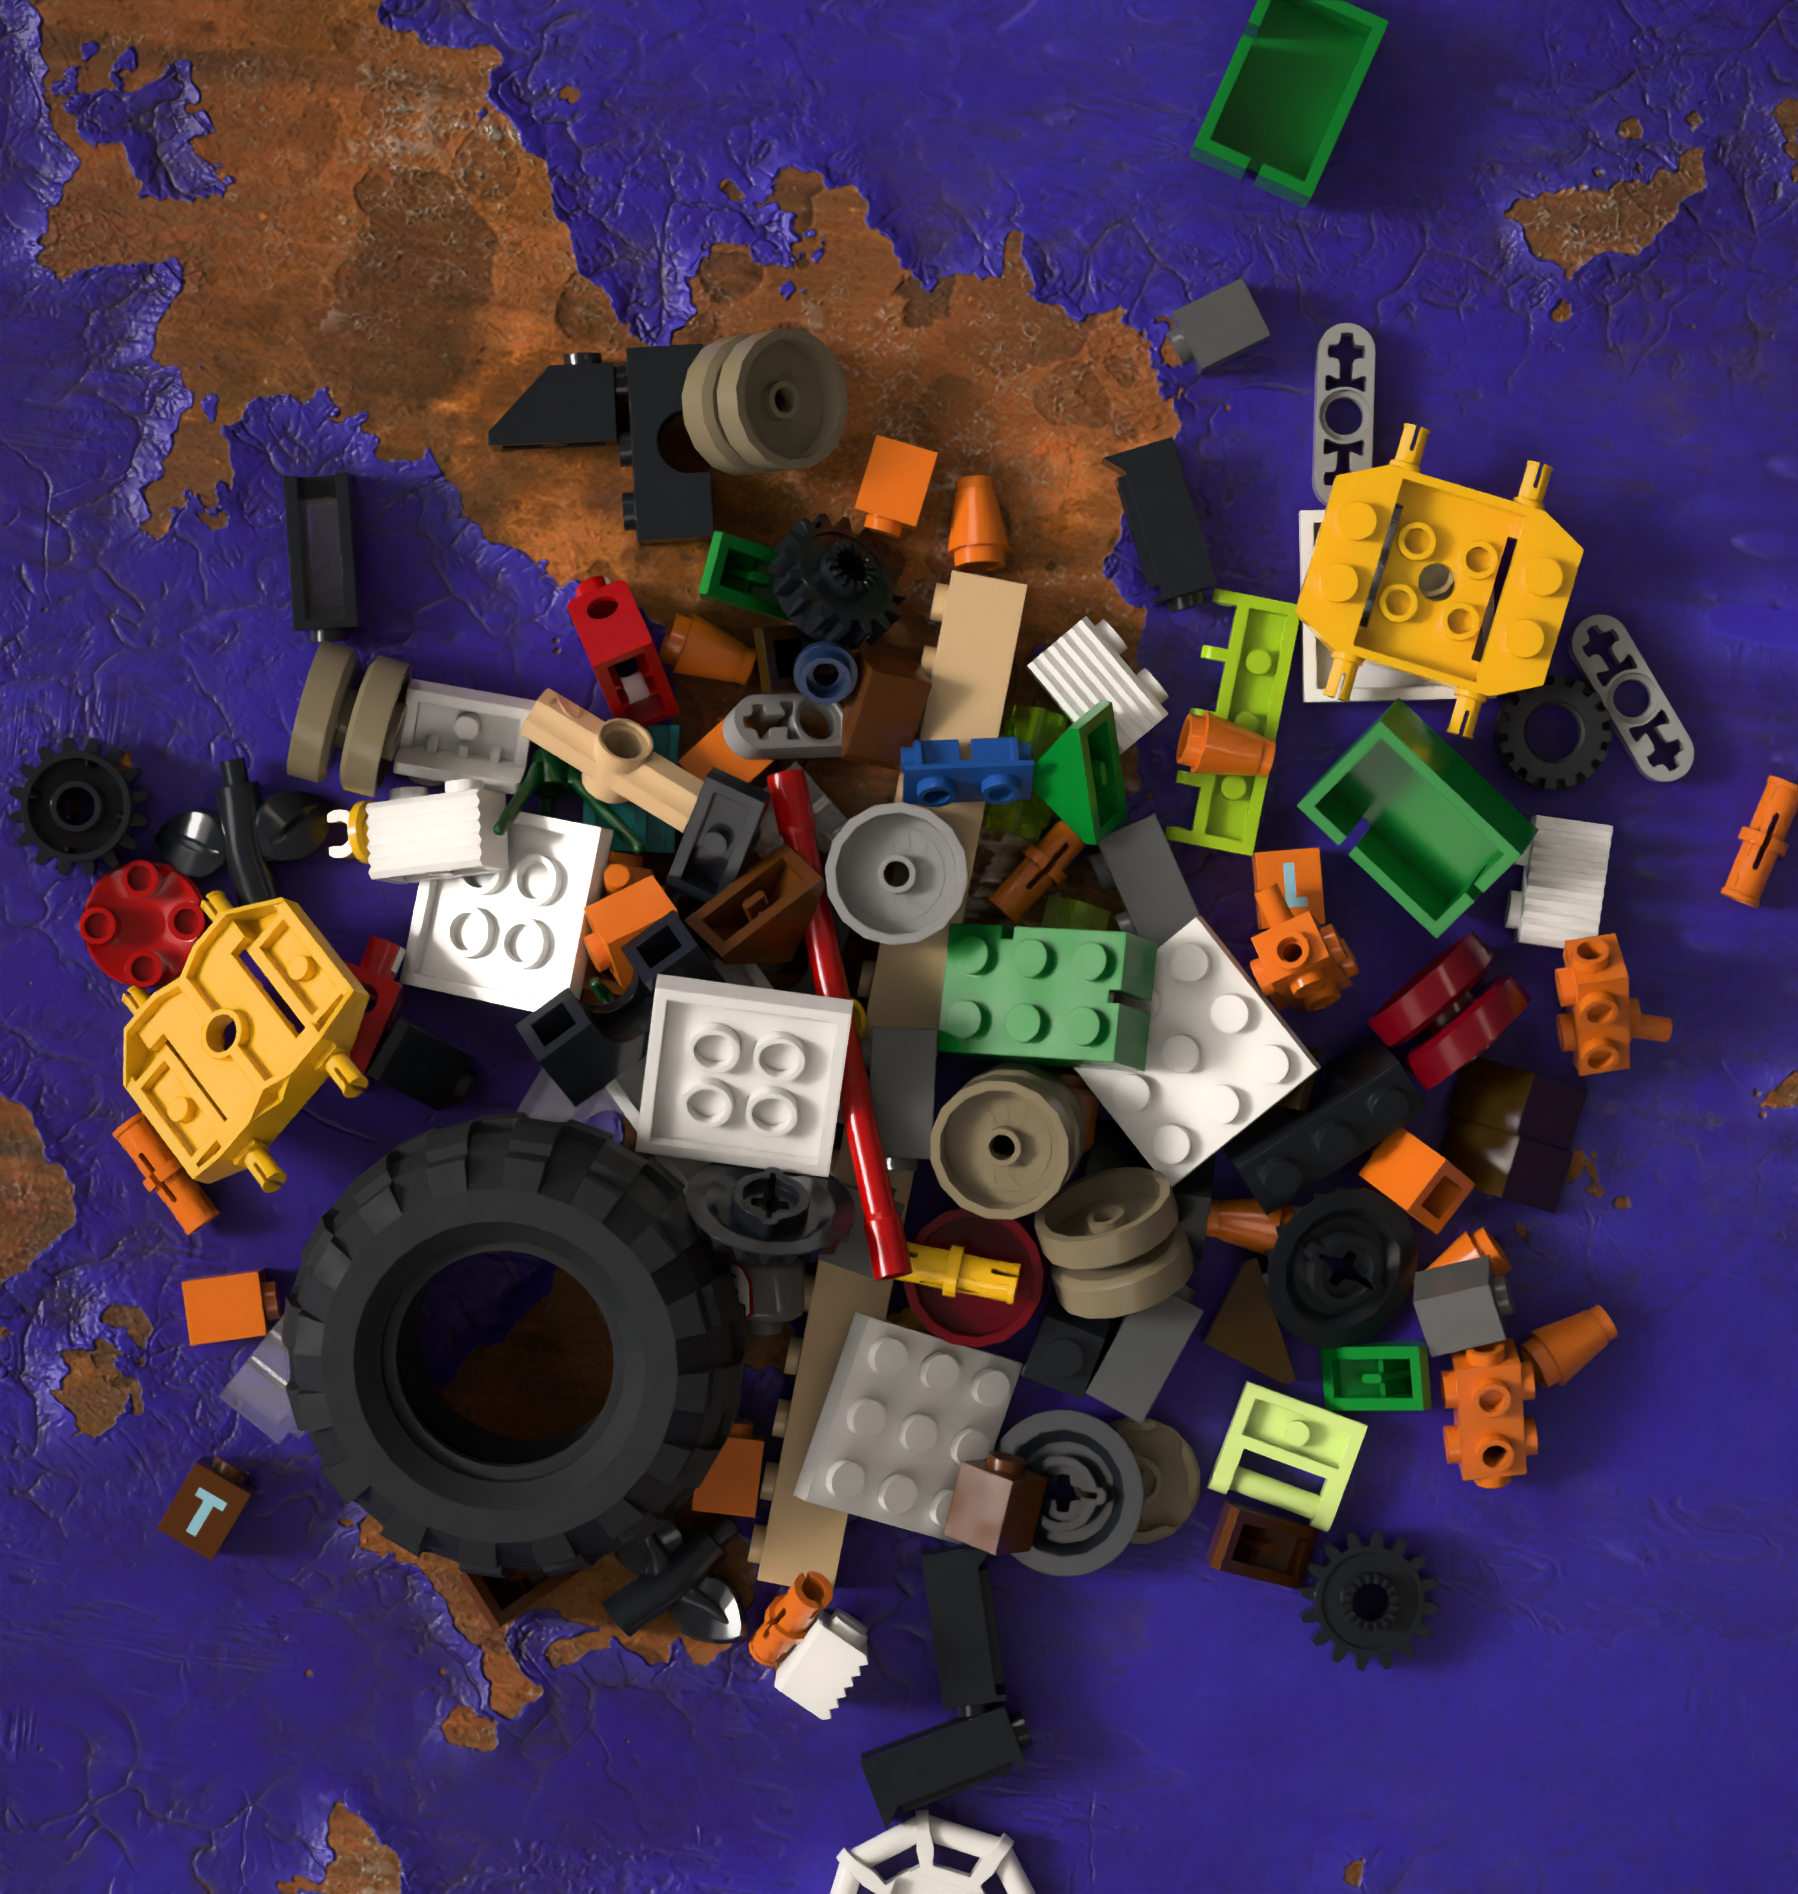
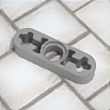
M1340 323L1328 329L1316 348L1312 488L1317 499L1325 506L1327 505L1332 486L1325 485L1324 476L1335 472L1337 468V452L1324 454V442L1337 447H1347L1361 443V455L1353 452L1348 454V473L1372 468L1376 349L1368 331L1353 323ZM1341 336L1351 337L1352 347L1362 349L1363 358L1355 359L1350 367V382L1362 379L1364 382L1363 392L1352 387H1338L1329 391L1325 388L1326 378L1335 382L1340 379L1339 359L1329 357L1328 348L1337 347ZM1338 399H1348L1357 404L1362 414V422L1356 432L1349 435H1340L1329 428L1325 414L1331 402Z
M1603 614L1593 615L1580 621L1573 628L1569 636L1568 649L1570 656L1589 689L1595 691L1601 697V703L1605 710L1608 709L1611 718L1609 723L1635 767L1643 777L1657 783H1666L1681 778L1689 771L1694 761L1692 740L1626 628L1616 618ZM1590 627H1594L1599 634L1608 631L1612 633L1615 642L1609 645L1608 652L1616 665L1620 664L1627 657L1633 666V669L1625 670L1612 676L1604 686L1600 683L1597 674L1608 671L1607 665L1599 654L1588 657L1582 646L1590 641L1587 633ZM1623 681H1637L1648 692L1649 703L1647 709L1638 717H1626L1614 705L1613 696L1615 689ZM1658 712L1664 718L1665 724L1653 727L1663 743L1675 741L1680 750L1672 757L1676 767L1671 771L1664 764L1652 766L1649 763L1647 756L1651 755L1655 749L1647 733L1641 734L1635 741L1629 731L1630 728L1647 724Z
M801 693L750 695L742 699L725 717L722 727L723 737L731 751L747 760L841 757L843 699L833 704L824 705L809 700ZM802 711H813L825 720L828 727L826 739H814L804 732L800 724V713ZM752 716L755 726L769 727L774 726L782 718L781 727L769 729L760 739L756 730L746 728L744 722Z

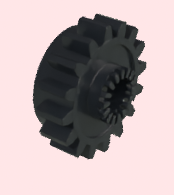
M820 513L812 523L806 518L801 519L773 549V552L778 557L770 564L769 572L775 575L774 595L777 596L778 602L786 616L798 629L817 641L836 642L841 645H847L850 650H856L864 641L870 645L875 644L902 616L903 611L898 605L907 597V592L893 585L903 573L901 568L887 566L884 561L891 552L889 548L884 546L875 549L869 543L872 531L866 528L857 535L851 530L849 518L844 516L835 526L832 525L826 513Z
M71 737L63 738L62 753L57 755L47 746L40 747L38 751L42 763L37 767L22 764L19 769L27 778L24 788H10L9 795L21 800V810L8 815L9 822L22 823L26 829V832L17 840L19 846L28 847L36 844L40 850L37 853L35 863L40 866H46L54 858H58L59 874L65 876L72 874L76 862H81L82 869L88 877L97 876L98 860L104 859L112 868L121 866L122 862L117 850L121 846L138 850L141 845L131 835L134 826L148 827L151 823L149 818L137 814V805L152 799L151 793L135 791L132 784L143 774L141 769L132 767L123 771L120 765L123 762L125 752L115 748L106 757H102L101 740L94 738L89 739L84 752L79 751L75 739ZM85 789L94 799L95 810L89 821L82 825H76L67 818L65 803L74 791Z
M1372 1528L1368 1541H1360L1352 1529L1347 1530L1345 1534L1346 1545L1337 1549L1329 1541H1325L1322 1544L1324 1552L1328 1556L1322 1564L1316 1561H1307L1305 1566L1315 1577L1313 1584L1298 1585V1593L1300 1596L1310 1599L1312 1606L1299 1612L1300 1618L1303 1623L1318 1622L1320 1624L1310 1638L1316 1646L1325 1644L1329 1640L1333 1641L1330 1657L1336 1663H1339L1350 1652L1354 1654L1353 1658L1357 1670H1365L1369 1656H1377L1384 1669H1388L1392 1666V1651L1399 1649L1409 1658L1415 1655L1413 1646L1409 1642V1639L1414 1634L1430 1638L1432 1632L1421 1620L1423 1614L1432 1615L1439 1613L1440 1606L1436 1602L1425 1599L1424 1593L1438 1586L1437 1579L1434 1576L1426 1575L1419 1577L1417 1572L1423 1568L1427 1560L1420 1552L1406 1559L1403 1555L1406 1551L1407 1541L1403 1537H1396L1387 1546L1384 1544L1382 1531L1378 1528ZM1370 1583L1383 1587L1385 1598L1378 1611L1364 1615L1353 1610V1594L1357 1591L1358 1587L1360 1588L1364 1584Z

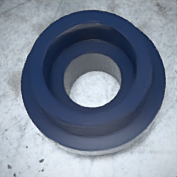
M831 641L815 642L805 647L797 656L793 670L794 682L801 694L809 700L824 705L836 703L847 697L857 683L858 666L856 659L845 646ZM819 664H832L837 668V671L833 675L825 677L818 675L814 668Z

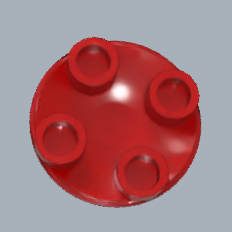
M135 860L112 869L96 883L87 898L83 914L80 917L79 931L90 956L104 973L123 984L149 988L168 984L180 977L193 945L208 929L209 919L208 915L200 907L201 901L204 898L195 883L187 875L163 862Z

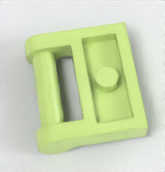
M1246 1380L1221 1451L1212 1469L1207 1488L1224 1495L1227 1494L1228 1490L1235 1491L1310 1519L1309 1526L1328 1532L1338 1510L1368 1425ZM1247 1449L1326 1478L1322 1490L1317 1495L1238 1466L1243 1450Z

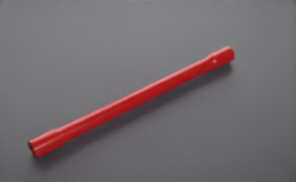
M792 769L768 776L767 782L769 792L772 794L771 801L780 836L784 843L813 868L825 882L815 837L816 821L805 771L803 769ZM825 887L804 933L816 995L851 1000L827 887ZM852 1010L840 1106L864 1213L863 1229L874 1280L884 1281L912 1274L913 1270L902 1219L896 1210L854 1012Z

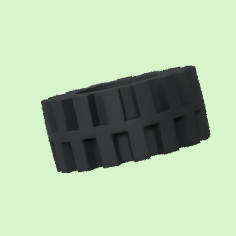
M1561 675L1546 676L1544 685L1541 687L1510 693L1503 701L1494 721L1495 734H1493L1494 746L1497 747L1498 758L1501 764L1510 771V775L1516 780L1540 790L1566 789L1588 779L1604 762L1608 755L1609 743L1612 741V731H1610L1609 726L1611 718L1608 709L1605 710L1601 703V697L1595 691H1591L1586 687L1585 683ZM1545 706H1558L1568 711L1576 720L1579 729L1578 742L1574 750L1565 758L1559 760H1547L1536 755L1529 747L1526 738V726L1531 715L1539 708Z

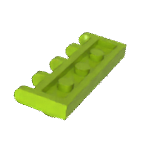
M1214 589L1212 602L1221 606H1233L1236 608L1228 648L1209 645L1202 646L1200 658L1224 663L1215 712L1190 708L1189 714L1202 716L1205 711H1208L1258 733L1264 738L1276 741L1300 620L1294 613L1297 604L1223 589ZM1178 770L1175 783L1199 788V794L1191 831L1179 826L1166 827V840L1252 857L1268 776L1192 774L1191 772Z

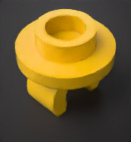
M358 801L351 810L339 809L327 814V822L346 823L348 829L347 843L343 846L329 847L330 856L346 859L357 858L361 863L369 864L370 852L367 846L370 841L366 835L369 830L366 823L369 815L365 808L368 803L376 801Z

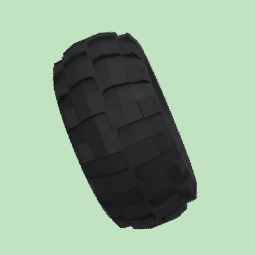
M525 1112L480 1115L477 1119L444 1128L436 1126L397 1145L387 1155L353 1180L351 1185L321 1217L300 1254L302 1263L294 1287L286 1297L281 1342L288 1348L290 1381L285 1387L297 1429L301 1432L308 1431L321 1457L322 1465L318 1470L345 1504H349L351 1501L359 1504L382 1525L383 1530L380 1535L418 1557L422 1552H430L460 1563L459 1570L463 1573L504 1579L507 1578L509 1573L517 1571L543 1570L545 1574L551 1577L592 1567L597 1560L625 1546L635 1547L670 1521L672 1515L696 1488L700 1487L729 1437L743 1396L741 1386L745 1357L749 1350L746 1305L739 1302L731 1271L733 1260L728 1251L715 1252L712 1241H704L699 1239L701 1237L697 1236L694 1221L690 1217L685 1204V1194L683 1192L685 1185L652 1156L649 1160L641 1158L614 1142L610 1132L569 1119L567 1122L531 1119ZM512 1251L530 1254L550 1261L573 1276L596 1301L607 1322L612 1340L614 1358L612 1385L602 1411L587 1423L567 1433L538 1439H519L501 1436L484 1430L462 1417L435 1388L425 1368L420 1350L418 1331L420 1307L426 1288L437 1272L445 1266L467 1256L483 1252Z

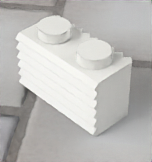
M1085 616L1029 663L1026 669L1072 724L1100 701L1112 702L1119 753L1121 755L1168 715V712L1161 703L1169 698V696L1146 668L1135 674L1125 663L1120 654L1128 649V647L1104 619L1094 626L1088 617Z
M459 779L445 782V793L428 795V788L425 787L393 788L389 790L390 800L368 803L365 808L369 815L366 820L369 827L366 835L370 841L367 846L370 852L368 862L371 866L368 874L372 880L393 884H408L509 871L507 831L502 836H498L493 832L494 825L506 808V796L503 793L485 790L482 780Z
M1541 815L1531 816L1530 822L1539 831L1522 856L1513 863L1514 865H1522L1524 868L1520 891H1509L1504 927L1515 929L1513 939L1515 943L1564 949L1566 940L1598 936L1613 826Z
M836 1608L832 1616L822 1610L803 1641L793 1646L786 1659L776 1671L774 1687L821 1720L831 1719L832 1709L839 1708V1698L846 1697V1687H852L854 1677L861 1675V1666L868 1665V1636L866 1635L868 1628L839 1608Z

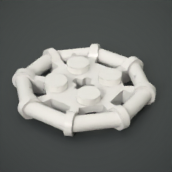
M928 1809L915 1810L916 1816L852 1849L844 1847L836 1856L840 1863L830 1894H857L859 1884L861 1883L862 1886L875 1894H987L982 1884L996 1871L1007 1894H1036L1012 1848L1014 1841L1008 1835L1003 1833L999 1837L929 1815ZM933 1843L979 1857V1860L971 1873L933 1862ZM916 1845L919 1864L902 1869L896 1876L886 1881L873 1868L875 1865Z

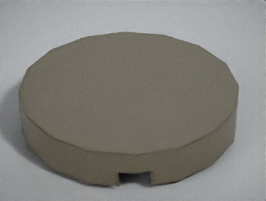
M1127 1416L1107 1423L1117 1427L1118 1434L1128 1444L1134 1446L1133 1454L1138 1465L1144 1470L1142 1478L1143 1487L1148 1497L1143 1505L1141 1516L1143 1523L1135 1532L1131 1544H1150L1171 1536L1189 1518L1199 1498L1200 1469L1191 1446L1173 1427L1151 1417H1145L1142 1424ZM1074 1487L1077 1499L1087 1495L1097 1496L1096 1493L1081 1491V1488Z

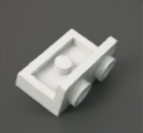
M411 679L407 688L405 702L408 705L400 747L394 760L393 772L406 775L413 782L427 786H437L451 780L478 779L483 781L485 790L505 795L515 794L524 781L531 741L520 735V732L536 700Z

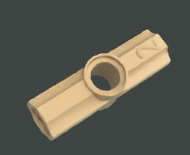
M547 688L537 699L534 707L525 719L520 735L582 772V784L586 791L594 798L612 804L631 801L684 833L704 781L654 752L651 735L639 723L622 718L610 719L605 722L557 692Z

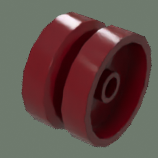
M1470 931L1459 938L1424 966L1388 998L1366 1022L1388 1047L1404 1044L1423 1029L1428 1032L1409 1051L1404 1064L1406 1069L1425 1090L1438 1085L1456 1070L1462 1069L1481 1055L1505 1032V1028L1519 1016L1532 1000L1530 995L1512 975L1496 976L1477 991L1473 992L1471 990L1490 969L1494 954L1474 931Z
M959 1205L949 1207L919 1231L913 1243L945 1250H951V1246L956 1245L965 1247V1254L1009 1263H1020L1021 1270L1013 1305L1003 1301L959 1292L956 1293L955 1298L942 1296V1289L903 1281L910 1309L926 1330L950 1344L979 1348L1003 1342L1027 1325L1047 1293L1050 1263L1049 1259L1043 1254L1036 1230L1027 1217L1022 1216L1013 1220L987 1219Z

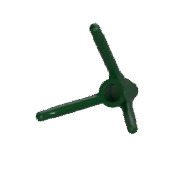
M540 746L532 754V764L526 779L493 827V832L496 835H504L533 793L540 797L538 815L552 818L555 799L568 795L574 789L634 853L641 854L645 851V844L607 803L594 798L586 791L582 784L580 771Z

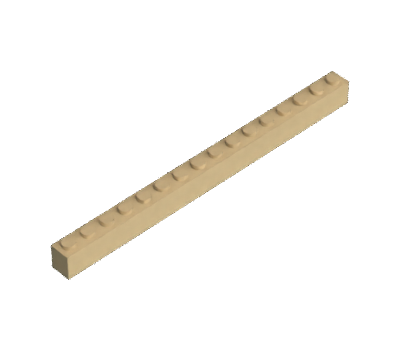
M952 570L949 585L936 583L930 620L942 622L937 647L924 645L921 667L933 684L914 740L958 739L960 760L972 759L971 739L998 738L1027 584ZM901 771L894 803L902 802L904 773ZM985 801L952 802L942 807L911 804L929 809L952 827L965 851L968 882L961 907L943 929L918 943L894 946L880 943L877 961L864 959L857 997L869 999L866 1013V1029L862 1039H872V1026L937 1029L938 1041L950 923H963L986 804ZM898 861L888 864L886 871H884L893 873L891 883L893 887L904 885L909 878L907 866L905 864L901 865V862ZM840 1109L838 1110L837 1123L844 1124ZM844 1127L840 1149L833 1148L829 1173L842 1184L846 1183L857 1187L846 1129ZM888 1170L891 1187L897 1189L894 1201L905 1205L901 1217L904 1228L914 1171ZM822 1260L818 1261L816 1275L805 1273L803 1312L808 1313L804 1338L791 1336L784 1369L785 1374L796 1375L792 1401L779 1398L772 1436L784 1438L780 1463L767 1461L760 1499L772 1501L768 1525H754L747 1561L760 1564L757 1577L759 1581L791 1587L799 1574L803 1573L806 1577L808 1571H814L826 1577L834 1590L848 1513L806 1502L794 1496L793 1493L855 1313L857 1311L886 1320L893 1280L875 1281L870 1277Z

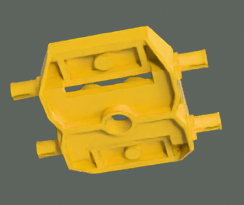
M1404 423V430L1395 460H1390L1389 465L1340 474L1335 477L1294 613L1332 653L1331 658L1334 659L1323 695L1335 698L1343 674L1344 679L1337 700L1350 702V695L1359 666L1362 667L1363 663L1409 674L1455 690L1453 695L1458 697L1446 732L1458 735L1465 712H1467L1460 737L1473 740V733L1482 703L1485 704L1487 698L1544 685L1584 549L1544 511L1545 505H1543V500L1551 474L1554 471L1552 466L1546 464L1541 466L1534 488L1533 485L1540 462L1527 460V467L1518 497H1513L1512 501L1421 474L1422 468L1419 466L1431 431L1420 427L1411 451L1410 446L1417 425ZM1398 504L1402 506L1367 626L1362 627L1359 624L1395 505ZM1508 538L1517 540L1481 662L1472 660V655ZM1441 565L1452 574L1454 588L1447 599L1432 601L1426 598L1420 591L1418 584L1419 576L1427 566Z
M216 890L207 894L206 898L209 901L202 900L200 905L202 911L208 915L213 923L193 945L180 977L150 995L147 988L133 985L127 989L131 995L124 993L122 996V1002L134 1015L124 1027L123 1086L193 1180L211 1184L248 1168L261 1185L262 1190L266 1193H271L282 1187L278 1182L285 1183L287 1175L269 1154V1146L325 1080L331 1076L346 1098H354L360 1095L363 1091L359 1087L366 1089L368 1086V1079L350 1059L349 1052L353 1049L370 995L297 902L280 897L234 908L224 892ZM244 949L305 1026V1029L300 1034L296 1031L294 1024L285 1017L265 991L261 981L252 974L239 957ZM234 1021L236 1024V1037L231 1047L224 1051V1031Z

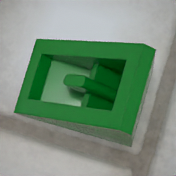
M714 531L698 592L700 598L791 622L782 610L777 596L773 592L775 575L769 572V566L778 557L773 552V548L724 532Z
M1100 701L1068 727L1034 764L1032 789L1085 844L1097 845L1128 818L1113 704L1109 701Z
M1408 1339L1358 1343L1337 1348L1320 1347L1325 1409L1330 1411H1424L1432 1409L1427 1345L1421 1340Z

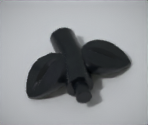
M245 757L220 761L224 787L215 789L218 812L201 807L176 815L164 824L154 837L156 846L171 866L188 877L203 880L228 871L239 907L280 897L283 898L272 861L279 864L300 862L314 854L329 832L332 822H327V814L334 811L333 805L319 795L302 791H282L262 800L259 780L249 781Z
M722 1514L708 1527L699 1521L684 1535L681 1524L672 1515L670 1521L635 1547L625 1546L614 1551L615 1558L631 1573L640 1576L602 1602L603 1607L619 1628L629 1637L668 1611L681 1633L693 1640L713 1644L739 1642L747 1637L748 1628L743 1601L731 1581L723 1575L712 1572V1570L728 1556L724 1546L741 1533L742 1530L730 1515Z

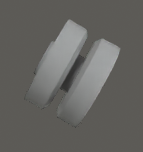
M904 802L874 805L849 819L832 841L825 866L828 897L841 920L864 939L889 946L918 943L943 929L961 907L968 882L965 851L952 827L929 809ZM891 862H901V865L905 864L909 870V878L900 887H893L884 879L883 873L886 871V866Z

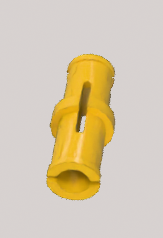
M907 1242L913 1273L895 1278V1280L942 1289V1296L955 1298L956 1293L959 1292L1003 1301L1013 1305L1016 1295L1015 1290L1017 1291L1020 1276V1263H1009L965 1254V1247L952 1245L951 1250H945Z

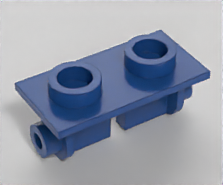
M1017 736L971 739L972 759L960 760L958 739L913 740V747H901L900 749L901 772L904 773L902 802L922 804L927 807H942L952 802L985 801L990 804L1003 805L1015 800L1031 799L1034 760H1031L1030 742L1018 743Z

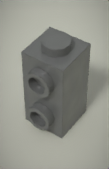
M1155 814L1108 834L1096 845L1099 853L1090 856L1089 861L1103 892L1115 888L1124 912L1114 915L1120 932H1128L1158 943V949L1194 918L1200 916Z
M872 1026V1039L859 1040L867 1077L870 1078V1091L887 1169L918 1171V1159H930V1133L933 1128L937 1029Z
M1184 1285V1287L1165 1301L1143 1311L1122 1316L1094 1367L1085 1393L1142 1424L1204 1312L1201 1307L1192 1303L1197 1291Z

